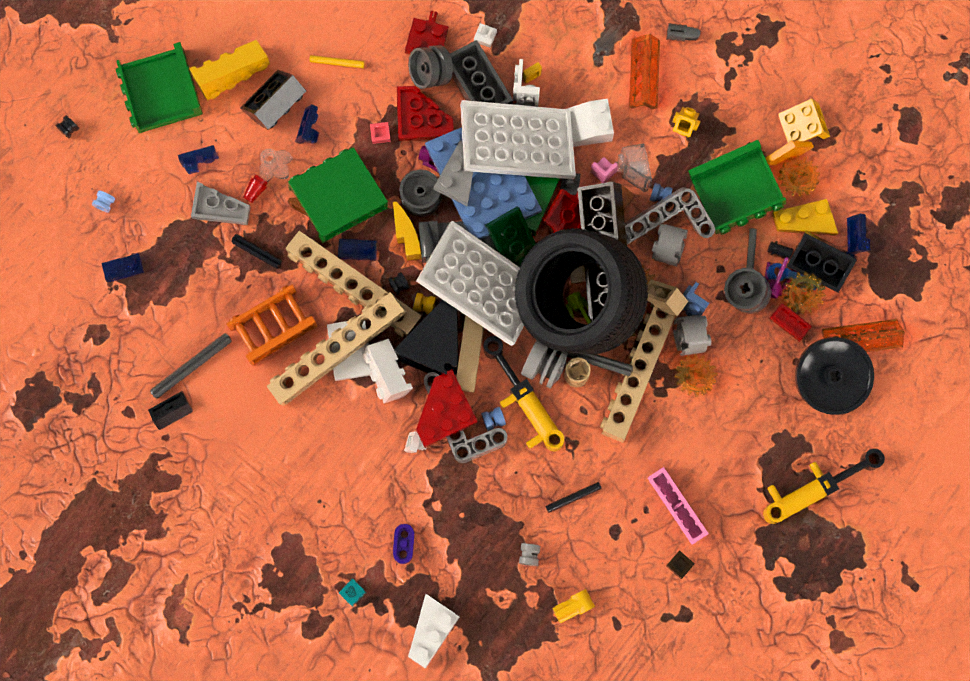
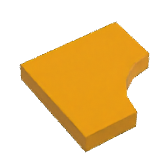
M791 141L765 158L768 165H777L787 159L803 155L814 148L810 141Z

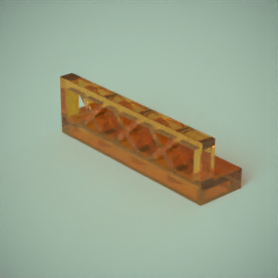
M651 34L632 39L630 108L646 106L651 110L658 108L660 40ZM643 42V47L640 51H637L638 43ZM642 57L643 63L637 68V62ZM640 74H641V75H642V80H641V82L639 83V85L637 86V85H636V80H637V78H638V77L640 76ZM641 92V100L635 102L637 94Z
M897 319L822 329L824 338H829V335L836 334L839 336L834 337L849 339L860 345L866 352L902 348L905 332ZM891 326H894V327H895L894 329L886 328V327H891Z

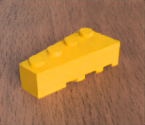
M254 40L235 48L232 54L226 52L221 54L220 58L214 62L207 60L203 62L204 66L200 68L193 66L189 70L208 101L217 98L223 91L234 88L242 80H248L254 73L265 70L270 65V62L258 41Z

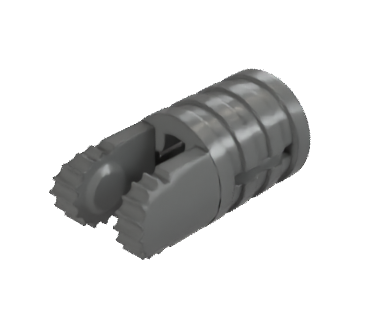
M668 23L666 40L696 41L701 31L694 27H687V25Z

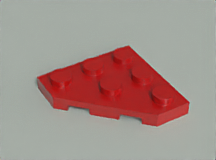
M397 86L399 141L433 140L454 131L453 118L443 112L429 97L427 98L416 86Z
M453 370L447 371V375L441 374L433 380L416 428L424 448L478 423Z

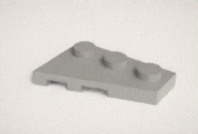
M459 141L437 180L434 190L468 206L473 172L464 171L463 141Z
M197 181L191 218L248 225L251 207Z

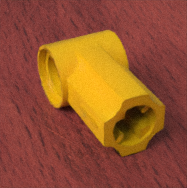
M587 589L571 596V599L552 608L560 624L595 607Z

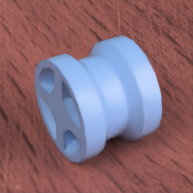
M98 191L96 194L97 199L93 200L92 206L109 213L110 205L114 203L115 198L106 192Z

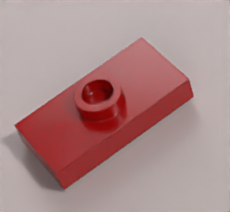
M783 303L779 305L769 318L799 342L812 327Z

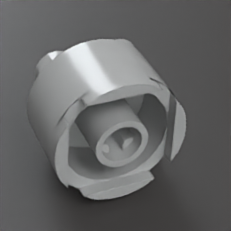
M660 224L658 241L654 242L652 249V259L677 267L685 246L683 240L687 238L688 230L668 224Z
M698 314L675 318L674 325L677 324V330H673L677 350L682 351L680 355L685 356L706 352L707 346H711V336L707 334L706 316Z

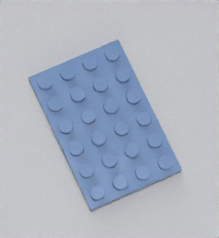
M462 127L425 143V147L439 175L444 170L459 141H463ZM473 172L468 206L452 199L467 231L479 240L489 236L485 224L516 206L520 208L525 220L542 212L535 195L523 175Z

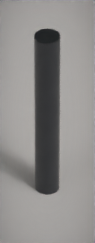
M599 482L594 483L546 505V510L550 513L602 489Z

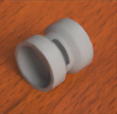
M521 543L522 556L519 558V564L538 566L539 560L537 555L540 553L541 546Z

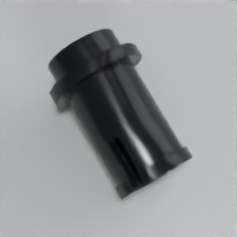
M771 241L767 252L770 255L775 254L790 259L793 248L780 245L778 241Z

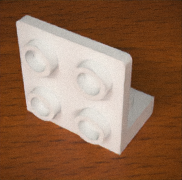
M519 59V65H515L513 101L523 106L538 107L540 87L534 85L522 86L523 59Z

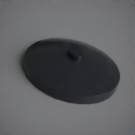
M829 337L812 343L801 354L795 370V382L800 396L810 407L825 414L840 415L857 409L868 398L874 384V368L869 355L860 345L849 339Z

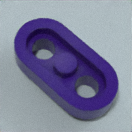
M408 524L399 525L394 532L393 557L399 564H407L413 558L415 533ZM407 531L408 537L402 538L401 533ZM401 551L407 552V556L405 558L400 557Z

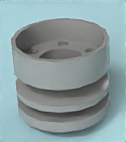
M536 340L524 364L521 375L533 380L539 373L541 374L539 384L542 385L547 377L549 381L546 387L551 389L559 380L565 368L568 352H562L560 357H557V350L549 353V347Z

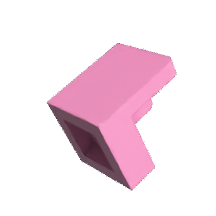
M603 157L598 163L594 162L592 164L591 173L602 183H606L617 172L618 164L615 162L612 165Z

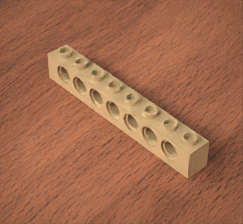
M300 231L285 248L288 257L295 263L299 261L303 264L302 267L306 271L318 274V278L325 284L329 282L333 285V289L341 295L343 293L348 295V299L355 305L359 303L364 308L370 304L373 306L378 302L377 299L382 294H389ZM306 251L312 252L310 257H303V254ZM320 262H327L324 268L318 267ZM336 272H341L342 276L340 278H333ZM350 283L358 284L355 289L348 288ZM366 293L373 294L370 300L363 299ZM398 300L407 313L402 321H396L390 326L395 328L394 332L399 336L404 337L405 335L407 337L420 324L422 316ZM379 310L378 317H384L387 313V310Z
M391 292L389 294H382L377 299L378 302L373 306L371 304L366 306L360 316L352 317L347 321V325L344 328H338L332 332L331 338L327 341L325 339L320 341L316 345V349L303 354L298 363H292L285 368L286 372L281 376H274L270 380V384L267 385V388L278 403L283 406L288 404L404 316L407 312ZM381 308H386V315L382 318L378 317V311ZM365 320L371 321V326L368 329H363L362 327ZM354 331L356 334L355 339L348 341V333ZM335 343H339L340 350L333 353L332 346ZM319 355H324V362L318 365L316 361L317 357ZM308 366V375L302 376V368ZM292 378L294 384L292 387L287 388L286 381Z
M652 303L650 304V307H653L651 314L647 313L643 324H646L644 331L640 330L636 341L639 342L637 348L633 347L629 358L632 359L630 363L633 366L632 374L630 376L622 374L625 378L622 383L618 382L615 393L618 395L615 400L611 399L607 409L611 412L608 418L604 417L600 426L603 429V435L622 443L627 436L675 315L664 312L666 317L659 318L656 312L662 310ZM656 328L659 334L652 335L649 329ZM648 345L652 351L646 353L643 351L642 346ZM635 363H643L645 369L638 370L635 367ZM628 380H635L638 386L635 388L630 387ZM628 397L631 403L624 405L620 399ZM620 414L623 417V422H615L613 416Z

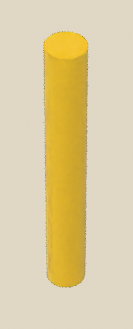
M310 55L309 59L310 63L364 68L365 61L314 55Z

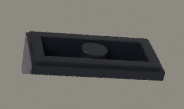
M183 391L148 410L153 423L159 430L193 412Z

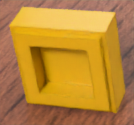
M537 62L523 71L522 79L525 83H529L541 76L542 66L540 63Z

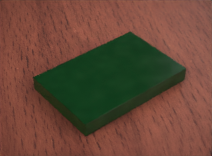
M516 206L485 224L497 252L520 267L527 253L536 244L520 208Z

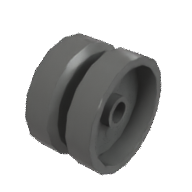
M434 45L415 48L409 56V74L413 83L418 88L425 89L433 86H443L450 82L453 74V63L450 53L444 46Z
M422 169L414 170L405 175L401 181L399 190L402 205L413 216H429L436 212L441 204L442 194L434 190L438 179L433 173Z
M742 268L734 271L725 282L724 292L726 299L732 306L743 313L753 314L760 312L771 299L772 291L769 282L760 272L752 268Z

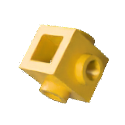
M682 107L680 113L676 112L672 122L675 123L673 131L690 137L692 131H697L700 120L697 119L700 113H697L693 108Z

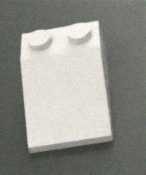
M608 99L589 101L567 108L570 110L573 147L611 142L613 140L614 130Z

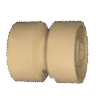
M583 358L571 359L567 363L564 373L567 384L576 388L585 385L591 371L589 363Z

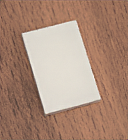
M347 321L327 324L329 338L332 337L331 334L336 329L344 328L347 325ZM365 321L362 324L363 329H366ZM354 331L349 332L347 335L348 341H352L356 337ZM369 342L333 369L335 381L370 376L371 369L369 363L366 364L363 358L364 349L369 345ZM335 343L332 346L333 353L340 350L339 343Z

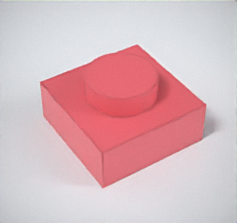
M388 122L370 124L372 144L391 142Z

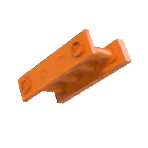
M293 285L282 287L277 294L240 316H233L226 323L231 331L237 329L249 349V354L245 356L252 366L318 327L312 316L305 317L292 296L296 293ZM285 299L299 320L298 324L293 327L288 326L276 304ZM268 309L282 329V334L277 337H272L260 317V314ZM251 319L254 320L266 340L265 344L260 347L255 346L243 324Z

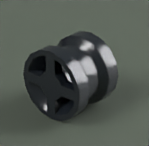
M67 115L63 117L61 123L55 125L68 139L74 131L80 129Z
M402 272L397 273V276L394 278H388V282L396 295H399L404 289H410Z

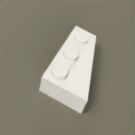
M389 339L366 346L363 358L366 364L369 363L371 369L370 377L373 382H376L378 387L376 392L379 399H382L385 404L405 397L413 387L411 383L406 384L402 376L405 375V371L403 368L399 369L396 361L398 357Z
M427 594L425 595L408 655L409 658L424 668H427L460 618Z

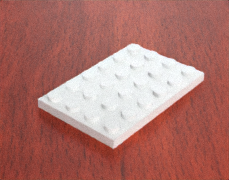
M462 100L460 107L464 171L563 179L575 178L576 171L570 110Z
M451 221L416 282L510 346L515 344L524 327L515 303V282L517 281L516 278L520 268L454 221Z

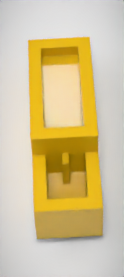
M393 202L397 243H405L407 261L421 259L419 240L412 222L397 202Z

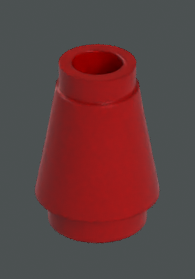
M255 174L253 178L251 177L243 198L253 203L267 188L268 182Z

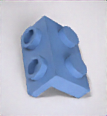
M695 282L693 287L689 285L683 293L684 297L688 300L683 308L687 316L698 314L702 316L709 305L707 301L694 293L699 285L697 282Z

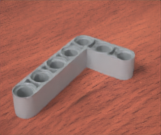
M687 187L678 189L625 222L627 244L682 210L696 233L701 237H711L715 232V227L695 192ZM684 192L690 193V198L687 201L682 200ZM668 202H673L674 208L671 211H666L665 209ZM694 208H699V215L697 217H692L691 215ZM652 212H657L658 214L655 221L649 220V215ZM636 222H641L642 224L639 231H633V225ZM703 224H708L709 226L706 233H701Z
M431 372L424 377V384L428 394L431 389L428 381L439 376L437 373ZM501 428L493 429L469 440L466 439L463 430L459 431L461 436L457 440L451 439L450 436L447 437L454 458L459 463H467L498 450L507 443V433ZM496 434H501L504 440L497 443L493 440V437ZM482 441L486 444V447L483 450H478L475 444ZM460 449L468 451V455L465 458H460L457 455Z

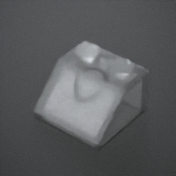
M638 144L622 147L621 153L618 154V161H616L618 172H621L623 179L643 192H647L652 177L645 145Z

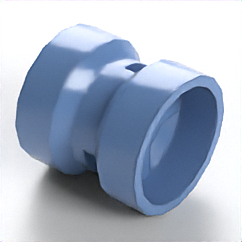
M655 183L649 201L656 202L664 199L672 193L673 188L668 186L663 188L660 184Z
M500 407L494 408L491 412L485 411L481 413L487 431L493 430L495 426L501 427L506 425Z

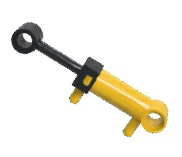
M496 336L488 337L484 342L485 355L490 359L498 361L514 386L510 389L511 395L500 401V405L502 408H505L516 401L532 423L538 435L526 442L528 448L531 449L543 441L548 450L555 452L560 450L564 443L563 433L559 431L535 395L534 389L528 380L525 379L520 382L502 355V341ZM496 344L498 350L492 352L488 349V346ZM556 436L560 442L557 445H552L549 442V438Z
M870 449L862 454L859 463L833 477L830 472L823 474L817 462L811 463L809 466L817 478L814 481L781 498L774 485L767 488L775 502L764 509V519L770 524L783 521L839 490L837 483L863 469L872 471L881 467L885 461L884 454L879 449ZM869 455L876 458V464H872L869 461ZM772 508H775V509L778 510V512H779V517H778V518L772 517V515H771V509H772Z

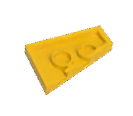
M827 199L772 213L777 232L800 233L808 231L813 234L824 233L836 236L838 234Z

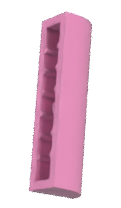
M664 467L648 477V480L692 545L709 534Z

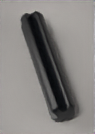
M235 234L231 240L237 247L276 269L283 262L279 257L238 234Z

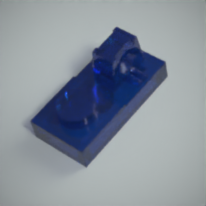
M311 104L305 108L295 140L296 143L308 142L314 144L317 142L319 132L311 128L312 124H315L318 119L317 106Z
M212 145L180 154L178 158L187 173L192 174L199 172L198 163H212L215 159H219L215 146Z
M861 213L847 218L848 252L853 255L871 250L870 239L866 238V215Z
M339 239V259L376 261L377 241Z
M139 253L101 263L107 283L144 273Z

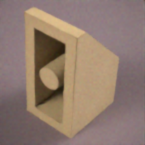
M655 280L649 281L647 300L662 311L678 316L688 302L677 287Z

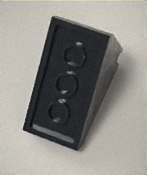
M442 300L394 349L398 359L402 363L427 374L434 372L438 375H447V371L453 370L456 375L458 370L457 309Z

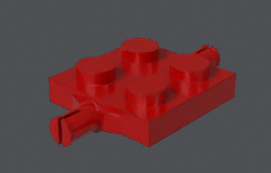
M430 11L428 20L413 18L405 48L406 54H411L415 48L445 45L449 26L435 22L438 15L436 11Z
M561 189L542 222L551 227L554 232L571 228L581 229L578 192L576 195H572Z

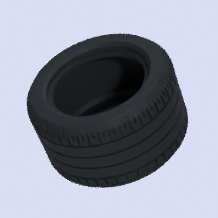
M564 229L549 234L538 241L530 249V252L527 253L528 255L525 256V259H523L519 267L520 270H518L517 281L515 282L516 308L528 332L541 344L561 352L600 354L620 346L632 336L635 329L640 325L639 323L643 319L648 302L647 279L637 256L630 248L617 239L586 229ZM586 264H600L607 279L608 291L606 302L600 314L591 323L584 325L574 320L567 312L563 300L564 286L568 277L577 268Z

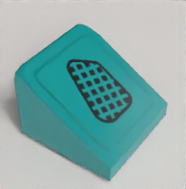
M353 578L339 592L352 607L367 593Z

